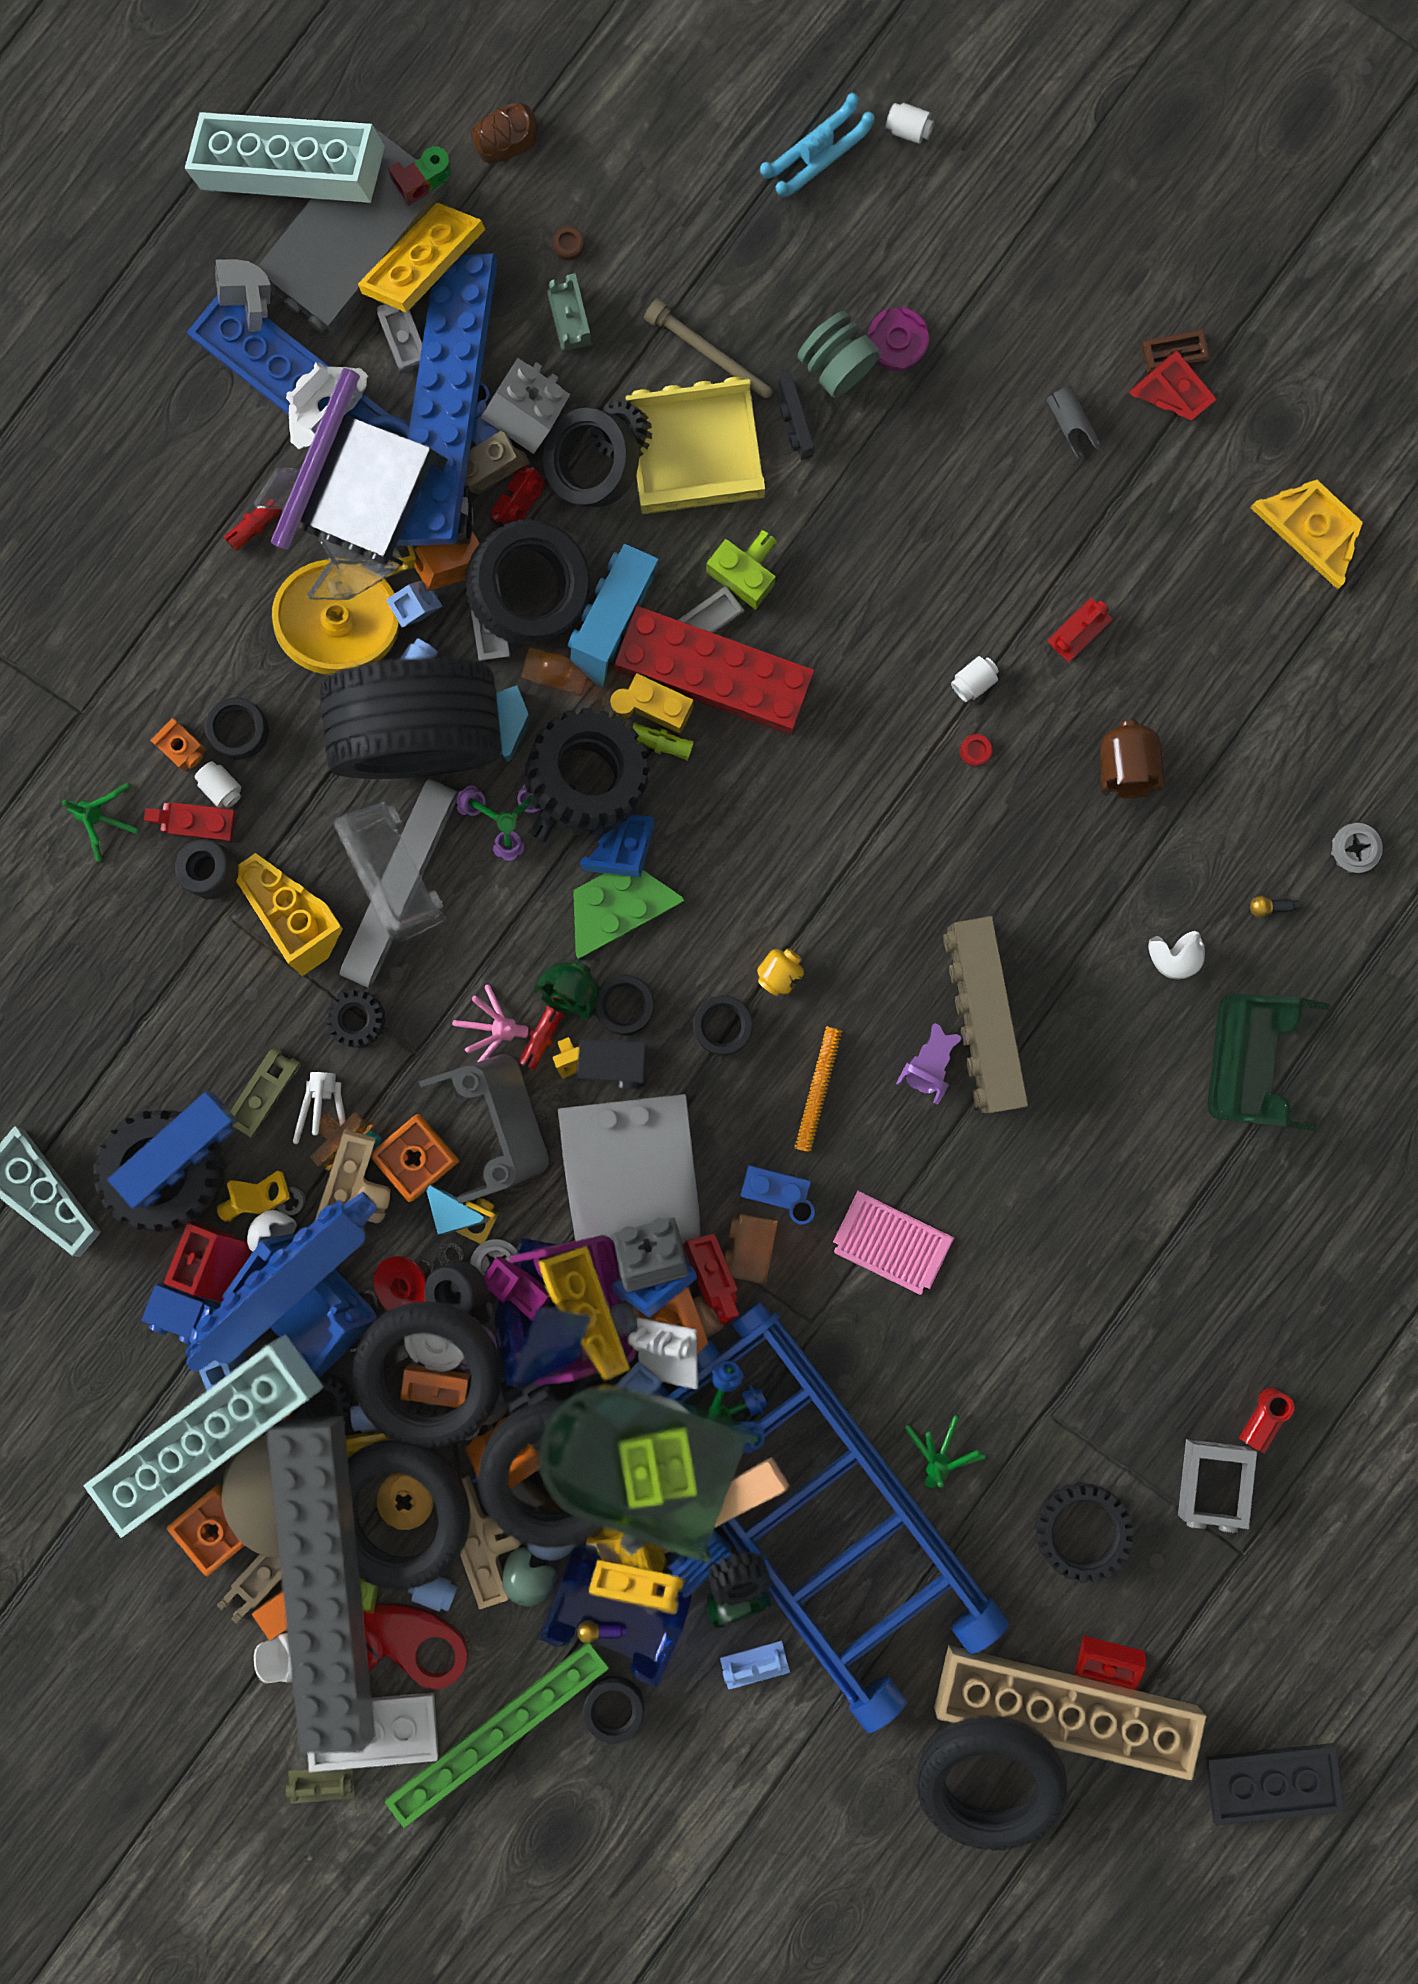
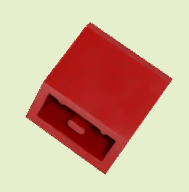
M198 1221L187 1223L164 1284L195 1296L222 1302L224 1300L223 1294L247 1262L252 1251L244 1239Z

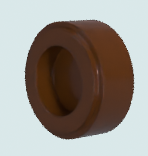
M565 226L555 232L552 243L554 252L559 258L571 261L582 254L584 242L582 234L578 229Z

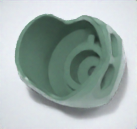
M518 1547L509 1554L502 1575V1586L508 1598L514 1603L527 1607L535 1606L543 1602L552 1592L557 1579V1571L549 1566L530 1567L531 1552L529 1548Z

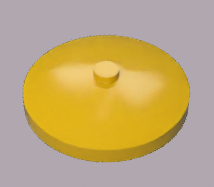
M328 559L310 563L292 573L282 583L276 593L272 607L275 636L283 651L294 662L316 673L331 675L344 669L379 662L390 651L399 632L400 623L386 601L395 593L380 574L358 562Z

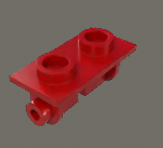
M524 466L521 470L516 471V474L506 487L508 491L514 493L513 496L509 497L502 493L495 506L491 509V520L499 525L501 523L505 525L513 521L525 519L526 513L534 501L541 495L546 485V481L534 467L530 469Z
M1090 598L1047 642L1069 663L1113 620L1106 613L1109 610L1108 606L1103 601L1096 603Z

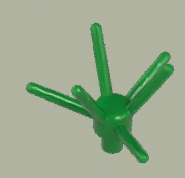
M125 783L93 802L84 800L79 803L67 800L62 801V805L67 807L68 812L74 814L76 820L84 823L97 862H101L102 857L99 849L100 840L94 830V824L101 821L134 834L139 833V829L102 815L100 808L129 789V783Z
M954 1415L940 1453H935L931 1432H926V1448L910 1425L905 1427L911 1439L929 1462L926 1467L928 1476L925 1480V1485L930 1489H935L937 1485L940 1488L943 1487V1480L946 1479L949 1471L986 1459V1455L980 1454L979 1450L953 1462L946 1456L959 1421V1416Z

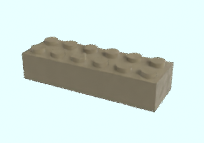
M992 916L953 923L947 928V934H943L946 952H951L953 958V965H949V972L952 983H957L959 995L955 996V1004L958 1015L963 1014L965 1026L961 1027V1036L964 1046L969 1045L971 1057L967 1058V1068L970 1077L975 1076L977 1089L972 1090L975 1107H980L982 1113L1028 1106Z

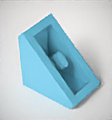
M429 1185L427 1195L438 1234H448L488 1222L489 1216L466 1206V1202L459 1204L457 1197L442 1188Z

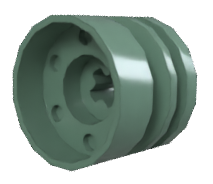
M844 310L836 313L818 326L802 345L797 355L802 364H808L810 373L814 374L824 369L819 378V383L834 398L842 395L859 382L874 366L881 355V350L867 335L854 340L860 326L855 322L850 323L852 317Z

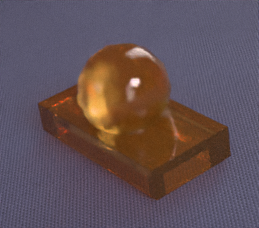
M529 647L521 674L523 680L582 696L587 676L570 658H566L558 653H549Z

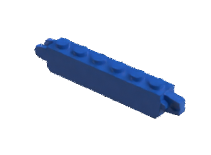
M362 1191L345 1204L338 1200L333 1206H326L312 1225L299 1230L291 1244L285 1249L277 1250L271 1256L269 1263L261 1271L253 1272L239 1291L227 1295L218 1310L212 1315L207 1314L200 1320L196 1329V1339L191 1342V1345H188L185 1351L187 1355L186 1364L189 1370L196 1372L204 1370V1367H207L214 1360L220 1364H228L240 1355L365 1242L363 1225L377 1210L376 1203Z

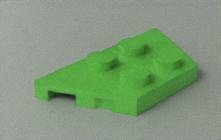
M642 870L641 877L604 873L573 890L575 946L578 960L684 902L682 896L644 870Z

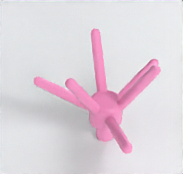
M486 985L485 990L494 1010L477 996H473L472 1001L495 1019L493 1024L459 1020L452 1022L453 1026L492 1031L493 1036L470 1045L465 1049L467 1053L491 1044L478 1061L488 1059L502 1040L511 1041L514 1037L526 1038L528 1035L527 1026L517 1025L514 1019L505 1018L490 985Z

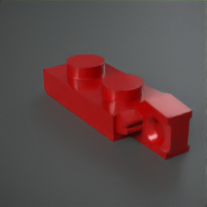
M172 802L171 804L164 803L163 810L145 808L144 821L161 824L160 831L168 832L170 835L232 842L236 811Z
M711 1234L686 1241L682 1246L691 1268L695 1270L696 1280L705 1302L710 1310L714 1309L721 1325L733 1322L739 1316L734 1304L737 1301L736 1292L738 1289L716 1236Z

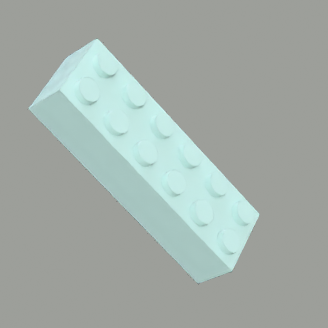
M200 112L185 170L201 190L371 203L385 145L373 125L367 123Z

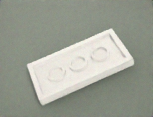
M434 1692L372 1698L375 1737L362 1753H308L309 1772L438 1761L439 1749Z

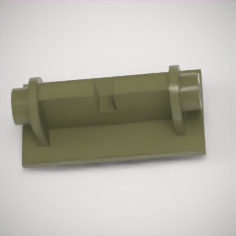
M353 1768L309 1772V1769L288 1771L289 1785H286V1798L291 1799V1804L355 1798Z

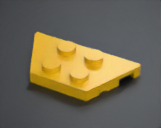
M1318 480L1305 483L1296 489H1288L1264 500H1257L1250 507L1333 586L1339 589L1345 583L1346 570L1354 553V543L1359 536L1362 521Z

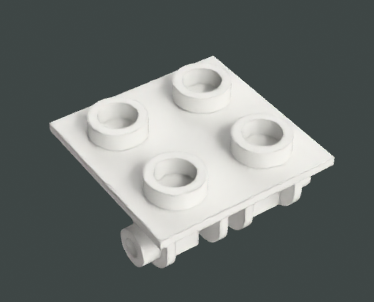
M637 1318L638 1331L630 1334L628 1343L633 1346L634 1350H638L639 1363L662 1382L697 1389L696 1330Z

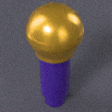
M586 1620L579 1625L577 1635L582 1642L590 1644L598 1640V1638H620L621 1636H626L627 1627L620 1625H598V1623Z

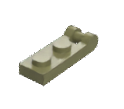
M275 1046L268 1052L230 1111L238 1120L233 1127L251 1138L255 1136L291 1078H293L301 1066V1063L296 1059L292 1058L290 1060L283 1056V1051ZM274 1065L283 1070L278 1078L269 1073Z

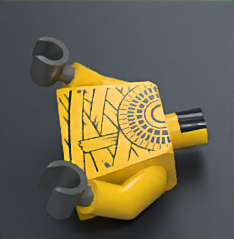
M620 1513L600 1531L599 1535L589 1537L586 1541L587 1553L600 1555L604 1562L661 1573L667 1563L653 1519L650 1516L628 1517L627 1514ZM657 1589L656 1596L662 1598V1592L660 1589ZM644 1607L649 1614L658 1611V1609Z

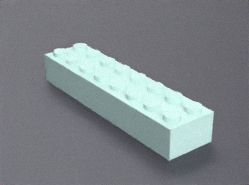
M285 1334L245 1362L83 1486L122 1538L324 1387Z

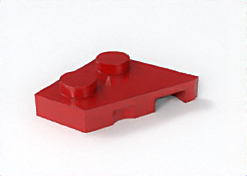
M1178 350L1129 390L1133 397L1146 400L1157 407L1175 412L1177 415L1189 420H1193L1216 400L1214 394Z

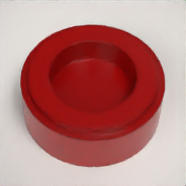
M981 734L970 735L961 744V758L969 766H982L992 755V744L987 737Z

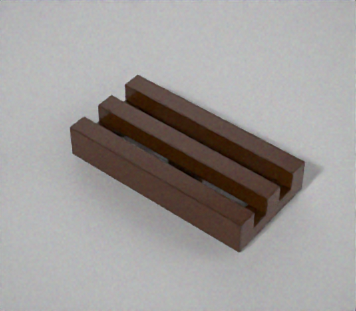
M1204 329L1144 340L1141 344L1142 350L1145 353L1143 357L1147 363V374L1162 363H1154V360L1168 358L1176 350L1181 355L1201 351V354L1183 357L1190 366L1207 363L1210 360ZM1193 340L1199 341V344L1152 353V348Z

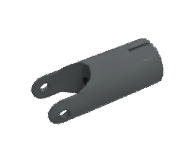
M1066 386L1056 391L1046 399L1062 432L1079 460L1083 461L1085 459L1078 443V435L1081 430L1088 435L1096 449L1101 448V443L1071 386Z

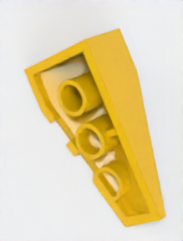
M256 853L238 865V878L236 882L288 964L303 977L327 960L343 930L328 905Z
M587 1246L539 1262L550 1296L603 1379L606 1380L630 1370Z

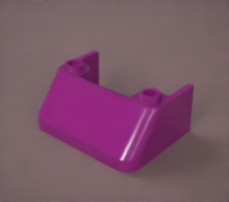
M599 1235L509 1256L511 1263L534 1258L536 1270L544 1278L539 1262L587 1246L627 1363L634 1359L637 1350H634L633 1346L628 1343L629 1336L634 1331L627 1301L620 1300L611 1289V1285L618 1279H621L615 1245L610 1237ZM568 1323L567 1328L570 1341L560 1344L556 1351L555 1358L558 1372L536 1378L537 1385L572 1381L599 1372Z

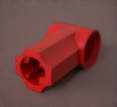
M1274 1387L1263 1390L1258 1398V1406L1239 1438L1265 1454L1283 1422L1293 1415L1294 1403L1292 1399L1280 1389ZM1275 1398H1282L1281 1408L1271 1412V1401Z

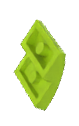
M687 1427L655 1432L619 1442L630 1508L663 1504V1501L666 1499L697 1495L698 1490Z

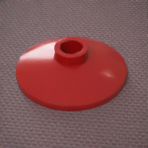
M391 1256L377 1266L373 1280L374 1290L378 1300L387 1311L404 1304L426 1301L424 1298V1286L427 1279L420 1267L412 1260L403 1256Z

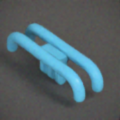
M855 93L849 94L844 105L835 114L772 164L769 162L762 163L760 172L764 178L777 176L800 157L808 165L787 183L780 181L776 184V192L780 197H788L798 191L869 132L874 123V115L871 112H866L856 128L833 145V131L843 124L857 108L859 98Z

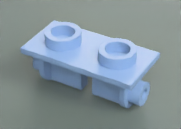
M782 1641L720 1657L723 1676L728 1690L790 1673Z

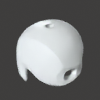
M1196 931L1182 936L1171 950H1169L1167 944L1159 936L1149 940L1148 948L1151 959L1159 972L1168 978L1185 979L1191 977L1204 964L1205 946L1201 935Z
M281 1633L276 1638L262 1642L256 1647L254 1666L258 1677L265 1683L292 1682L288 1633Z

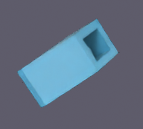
M517 685L496 693L502 744L500 755L503 754L507 762L513 760L531 721Z

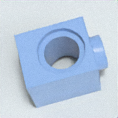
M422 580L407 585L386 599L401 627L417 623L442 607L434 591H426Z

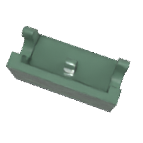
M576 273L567 275L566 282L563 284H557L556 280H551L549 282L550 290L547 292L562 352L592 345Z

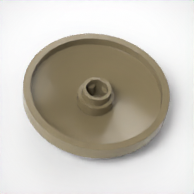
M265 1431L240 1449L231 1460L222 1483L221 1501L229 1527L246 1547L258 1554L280 1559L267 1431Z

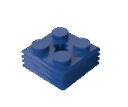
M715 1527L694 1538L685 1549L679 1546L667 1558L670 1562L668 1565L669 1575L684 1580L682 1591H678L683 1593V1597H688L708 1578V1570L712 1569L714 1563L720 1564V1559L725 1558L727 1560L730 1558L729 1538H725V1534H721L720 1529Z

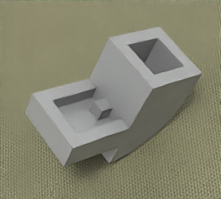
M237 259L216 260L215 280L219 306L245 305L249 332L261 331L262 318H267V304H270L271 284L268 276L259 266L248 261Z

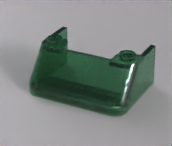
M1229 994L1225 996L1218 1008L1207 1104L1211 1116L1219 1120L1316 1131L1315 1124L1290 1121L1291 1109L1289 1102L1283 1096L1271 1095L1278 1032L1290 1033L1297 1029L1301 1022L1302 1009L1330 1010V1004L1302 997Z

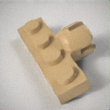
M344 1129L315 1221L319 1213L326 1206H333L338 1200L345 1204L362 1191L377 1206V1210L367 1221L380 1223L386 1214L384 1213L385 1209L388 1208L390 1201V1189L387 1186L369 1182L364 1178L375 1144V1138Z
M468 1475L462 1477V1482L470 1504V1529L460 1556L480 1610L509 1600L502 1586L503 1570L499 1561V1555L517 1549L522 1542L508 1535L490 1516L483 1514L470 1476Z

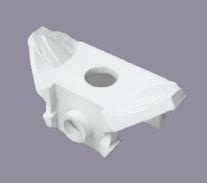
M315 362V368L298 380L296 388L292 392H287L286 399L290 402L289 428L291 443L298 449L311 446L326 410L325 407L320 412L318 403L323 397H331L342 369L348 367H325L321 363ZM348 368L358 373L360 379L345 414L356 406L366 388L368 375L360 368Z

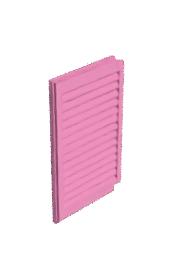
M857 1191L833 1242L838 1244L834 1250L835 1254L921 1295L924 1287L931 1288L954 1237Z

